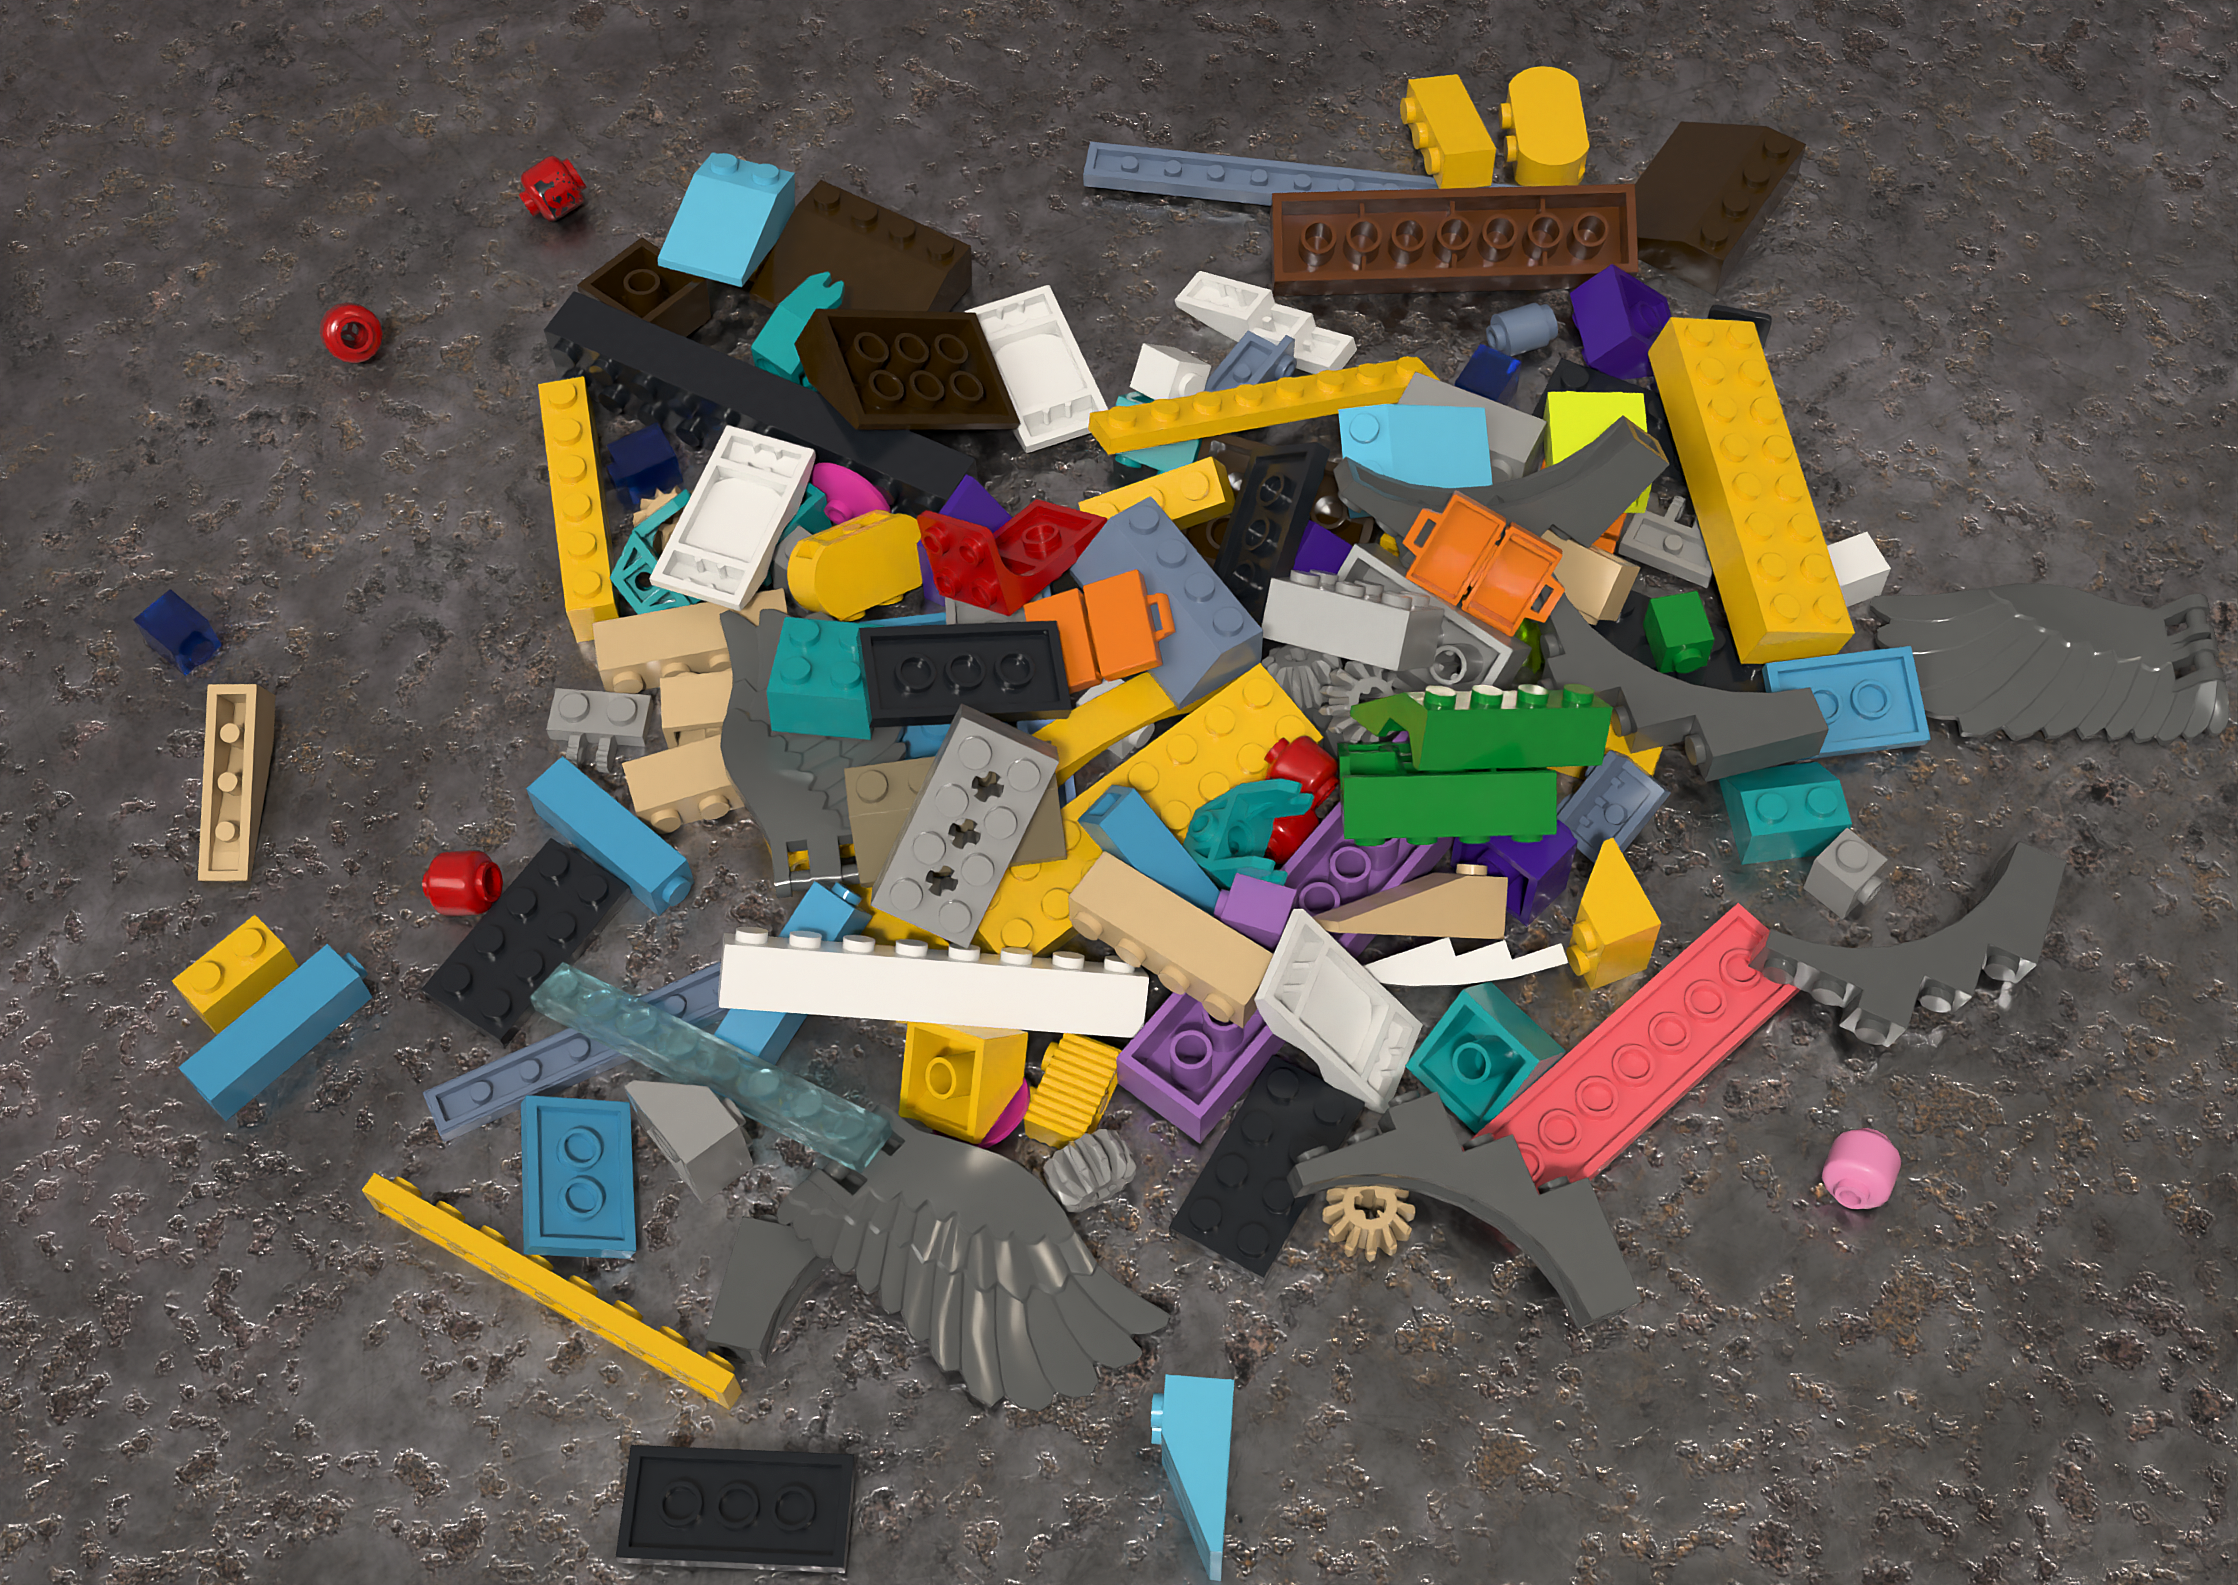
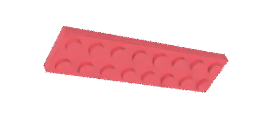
M1737 903L1470 1140L1488 1133H1493L1495 1140L1513 1134L1538 1194L1537 1188L1563 1176H1568L1570 1183L1587 1177L1591 1181L1801 990L1790 984L1774 983L1764 977L1762 972L1748 967L1753 949L1769 932V929L1742 905Z

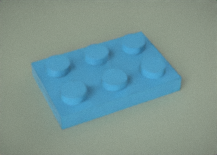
M1911 646L1766 663L1762 668L1766 693L1810 687L1829 728L1819 755L1799 760L1926 745L1931 740Z
M526 1095L521 1102L524 1254L630 1259L636 1252L630 1102Z

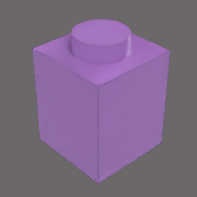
M1236 873L1231 890L1222 889L1219 894L1214 918L1274 954L1293 909H1296L1297 890Z

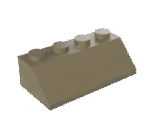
M936 756L844 768L849 820L861 887L874 885ZM989 771L985 778L975 777L978 778V785L982 787H987L989 784H997L995 772ZM1055 772L1008 867L1067 859ZM966 819L962 825L954 824L956 831L959 833H965L967 830L973 831V820ZM943 866L939 872L933 871V877L951 875V868L948 866Z

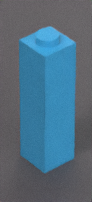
M563 756L526 788L535 812L604 871L629 885L632 894L658 916L668 907L682 902L688 895L691 886L695 883L688 860Z
M1111 785L1077 820L1103 852H1108L1214 917L1216 903L1220 894L1219 889L1134 788Z
M814 881L778 937L789 938L792 931H810L821 934V941L843 942V936L861 935L872 915L858 906L863 898L845 885L836 881L834 886L830 888ZM731 1008L711 1040L750 1068L771 1072L808 1014Z
M326 944L178 1068L194 1089L227 1121L373 998L363 982L368 976L367 971L349 952L341 958Z

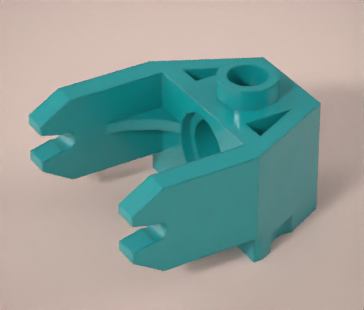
M826 271L810 276L777 306L751 346L755 367L818 392L806 377L794 343L816 308L837 309L842 304L845 293L844 282L840 280L827 288L832 279L831 273Z
M687 488L635 526L610 576L611 581L638 615L693 605L701 600L654 585L645 586L638 580V574L641 572L652 574L660 558V555L653 547L655 534L659 526L666 519L688 503L691 493Z
M1281 778L1242 783L1195 810L1183 847L1209 879L1224 890H1231L1236 873L1284 886L1288 873L1286 871L1273 870L1276 862L1263 858L1273 831V822L1275 818L1304 815L1311 808L1314 796L1308 793H1300L1301 783Z

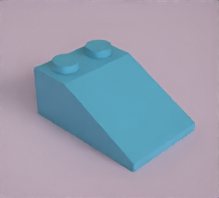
M712 152L693 175L658 256V266L742 287L776 244L795 209V173L778 169L771 164H757L737 159L731 154Z
M1381 404L1338 409L1343 459L1347 456L1378 474L1410 484L1442 488L1493 485L1485 408ZM1348 507L1350 518L1371 516L1363 509L1357 513Z
M1166 1374L1164 1393L1153 1392L1151 1444L1161 1445L1163 1467L1209 1580L1221 1581L1234 1380Z

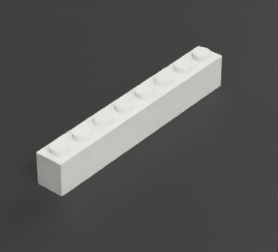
M758 927L736 928V934L724 933L718 987V1003L720 1008L1134 1038L1144 1026L1149 976L1141 966L1133 967L1116 955L1105 956L1104 963L1084 961V955L1065 951L1054 952L1053 959L1032 957V951L1015 947L1002 948L1001 955L980 953L981 948L969 944L968 949L955 943L949 944L948 950L928 949V943L913 939H900L896 941V946L875 945L874 938L861 935L843 936V942L821 941V934L810 931H792L789 938L768 936V930Z

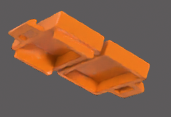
M1457 490L1452 494L1442 513L1423 508L1402 542L1416 555L1406 571V579L1454 606L1462 598L1461 609L1510 637L1514 636L1524 618L1545 623L1561 598L1565 588L1551 574L1563 557V550L1514 522H1511L1505 528V533L1501 538V532L1506 526V518ZM1429 518L1436 523L1422 546H1419L1414 541ZM1546 584L1553 589L1537 612L1531 609Z
M1137 569L1084 585V594L1077 588L1023 605L1026 622L1057 621L1069 694L1100 685L1103 678L1110 682L1162 666L1158 642L1176 632L1168 595L1163 593L1148 595L1144 575ZM1154 604L1158 605L1163 628L1158 631L1155 630L1150 607Z

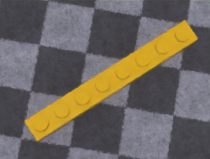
M1406 356L1394 361L1377 364L1365 363L1358 367L1336 371L1324 370L1318 374L1295 378L1283 377L1278 381L1255 385L1242 384L1232 389L1214 392L1202 391L1191 396L1157 399L1153 402L1139 405L1115 406L1110 410L1090 413L1088 430L1109 455L1338 414V409L1394 404L1399 402L1415 372L1439 381L1440 379L1418 357Z
M374 1173L363 1187L362 1192L378 1212L723 1407L731 1410L742 1393L740 1385L733 1374L735 1367L721 1356L708 1351L702 1357L687 1348L689 1345L687 1339L673 1329L666 1326H661L659 1331L652 1329L641 1322L644 1317L630 1305L616 1300L613 1306L597 1298L596 1296L599 1293L597 1289L580 1277L571 1275L567 1281L552 1272L554 1269L553 1265L542 1256L527 1254L522 1256L508 1248L507 1246L510 1242L496 1230L482 1225L478 1231L465 1224V1216L453 1206L443 1201H438L436 1206H433L420 1198L422 1192L405 1179L396 1176L390 1182Z

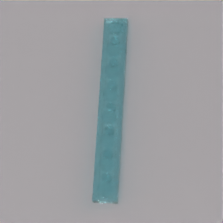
M564 962L556 968L530 997L535 1011L681 1084L708 1086L720 1102L728 1097L741 1114L859 1173L863 1172L893 1134L888 1120Z

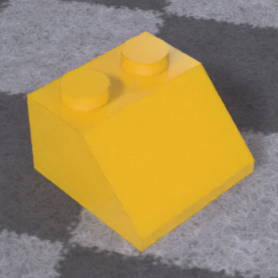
M1614 838L1607 839L1602 844L1580 902L1576 921L1573 924L1569 947L1566 949L1567 958L1572 970L1577 976H1584L1591 991L1646 970L1661 926V921Z
M908 1021L898 1115L902 1118L918 1120L928 1128L973 1144L980 1143L1023 1084L1028 1032L1019 1029Z

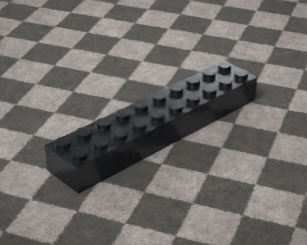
M573 291L544 329L559 380L584 376L591 400L600 403L610 412L616 414L622 412L636 418L650 429H661L678 436L684 443L690 446H701L714 452L726 426L729 425L815 450L816 454L814 465L818 463H833L856 472L868 480L884 496L890 506L891 514H906L916 520L917 516L925 510L939 513L966 474L978 481L976 458L906 429L856 430L820 393Z

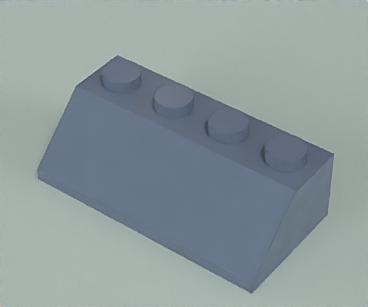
M1152 496L1112 516L1083 551L1077 562L1070 568V575L1082 590L1084 585L1137 569L1144 575L1148 595H1155V593L1168 595L1176 632L1158 642L1162 666L1147 671L1178 710L1261 663L1262 628ZM1151 605L1155 630L1158 631L1163 629L1158 605Z

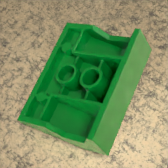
M1523 684L1518 686V691H1502L1497 687L1489 685H1475L1472 687V691L1457 692L1444 686H1428L1425 688V692H1403L1351 706L1350 716L1376 737H1386L1389 731H1408L1413 766L1417 770L1602 766L1613 707L1594 695V689L1581 684H1565L1563 690H1548L1538 685Z
M1410 741L1360 742L1356 744L1337 743L1344 839H1354V844L1379 846L1385 844V838H1406V842L1409 844L1430 845L1437 843L1438 837H1459V841L1463 843L1481 844L1489 842L1490 836L1511 835L1513 841L1530 843L1543 840V835L1557 834L1556 770H1547V767L1417 770L1413 766Z

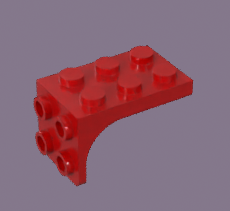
M1039 499L1034 500L994 533L985 526L928 510L917 516L921 542L926 549L934 575L933 581L939 594L1009 617L1019 608L1023 607L1024 604L1029 603L1036 594L1051 582L1059 579L1063 572L1076 563L1083 551L1107 522L1106 517Z

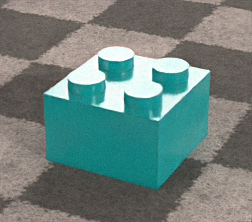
M785 617L766 691L772 731L871 740L873 728H869L856 636L859 628L884 627V625Z

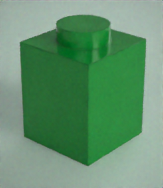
M1698 591L1650 599L1643 628L1658 672L1668 673L1677 671L1678 673H1689L1701 666H1706L1715 639Z

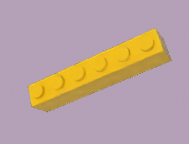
M583 376L538 384L565 608L577 643L594 640L592 623L622 618L619 591L610 579L615 568L595 413Z

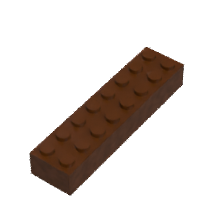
M1635 184L1272 193L1270 226L1273 296L1576 289L1611 264H1614L1634 278L1639 272Z

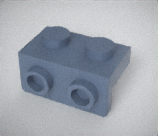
M1248 330L1207 379L1204 391L1214 392L1236 388L1242 384L1255 385L1278 381L1283 377H1291L1297 364V359L1294 358L1295 339L1285 335L1280 343L1275 345Z
M1610 750L1607 754H1604L1602 766H1589L1585 773L1587 779L1577 792L1569 794L1558 804L1557 820L1563 822L1571 830L1574 838L1578 840L1577 848L1592 862L1596 863L1602 844L1607 839L1614 838L1623 853L1669 797L1671 792L1629 756Z

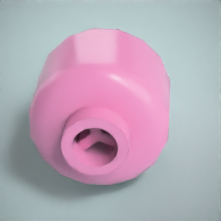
M1870 1128L1843 1132L1834 1140L1824 1164L1822 1180L1828 1192L1845 1207L1851 1209L1879 1207L1891 1196L1900 1171L1901 1158L1895 1146L1881 1132Z

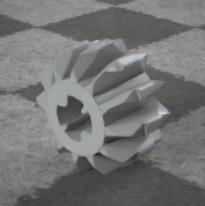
M1286 643L1282 648L1269 650V656L1261 661L1262 666L1302 712L1306 708L1311 707L1320 709L1323 702H1329V698L1324 697L1319 690L1323 686H1334L1329 673L1334 669H1343L1341 657Z
M1354 660L1348 661L1345 664V670L1334 669L1329 673L1334 686H1323L1319 690L1324 697L1329 698V705H1324L1318 712L1322 715L1333 716L1327 730L1331 733L1343 732V741L1346 743L1356 744L1360 739L1362 742H1377L1379 737L1373 735L1350 716L1351 706L1359 704V699H1365V702L1400 694L1404 691L1391 688L1397 676L1392 671L1382 672L1381 667L1366 663L1363 665L1362 662ZM1389 731L1387 735H1391L1395 731Z
M1098 1129L1092 1134L1085 1133L1081 1138L1069 1141L1066 1147L1055 1151L1053 1158L1047 1160L1043 1167V1176L1048 1184L1047 1189L1065 1212H1082L1088 1207L1095 1208L1099 1203L1110 1200L1111 1196L1117 1192L1123 1191L1126 1184L1133 1181L1137 1167L1132 1158L1133 1153L1126 1141L1121 1139L1116 1130Z

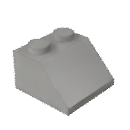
M632 1080L624 1086L642 1129L702 1204L754 1166L748 1150L753 1141L743 1127L746 1121L739 1109L728 1097L720 1102L708 1086Z

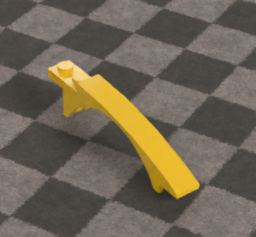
M1147 671L1073 709L1068 719H1056L1033 733L1032 736L1043 741H1051V744L1057 747L1059 763L1055 774L1058 789L1081 767L1119 740L1159 720L1184 713H1192L1241 676L1178 710Z

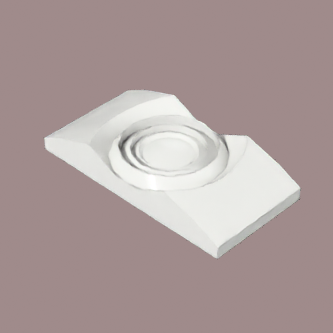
M1049 285L965 311L975 312L1020 420L1021 424L1019 427L1012 429L1026 454L1091 433L1088 430L1090 413L1108 410Z
M727 425L649 578L651 585L741 611L765 580L775 546L784 528L798 513L816 458L815 450Z
M1293 909L1254 998L1259 1013L1274 1035L1301 1049L1318 1064L1325 1082L1365 1102V1107L1384 1114L1389 1108L1388 1102L1394 1098L1406 1068L1405 1065L1408 1063L1423 1024L1304 909Z

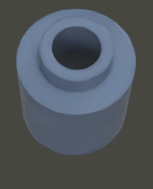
M1535 302L1494 314L1491 317L1490 326L1486 329L1490 348L1493 352H1498L1505 359L1548 345L1549 340L1555 339L1558 334L1556 317L1548 304L1538 305Z

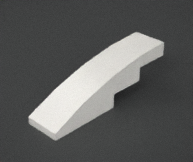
M1199 271L1175 299L1178 308L1237 342L1240 341L1248 330L1275 345H1278L1285 335L1294 338V358L1297 359L1296 368L1312 374H1318L1324 370H1342L1357 351L1354 337L1316 327L1312 313L1276 304L1272 291L1266 288Z
M1447 937L1375 961L1363 967L1383 986L1401 988L1458 987L1512 979L1566 964L1568 960L1562 943L1512 960L1505 940L1455 956L1451 941Z

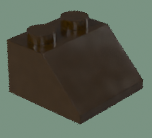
M643 237L577 284L578 292L683 337H687L711 318L706 278L658 266V256L661 249Z

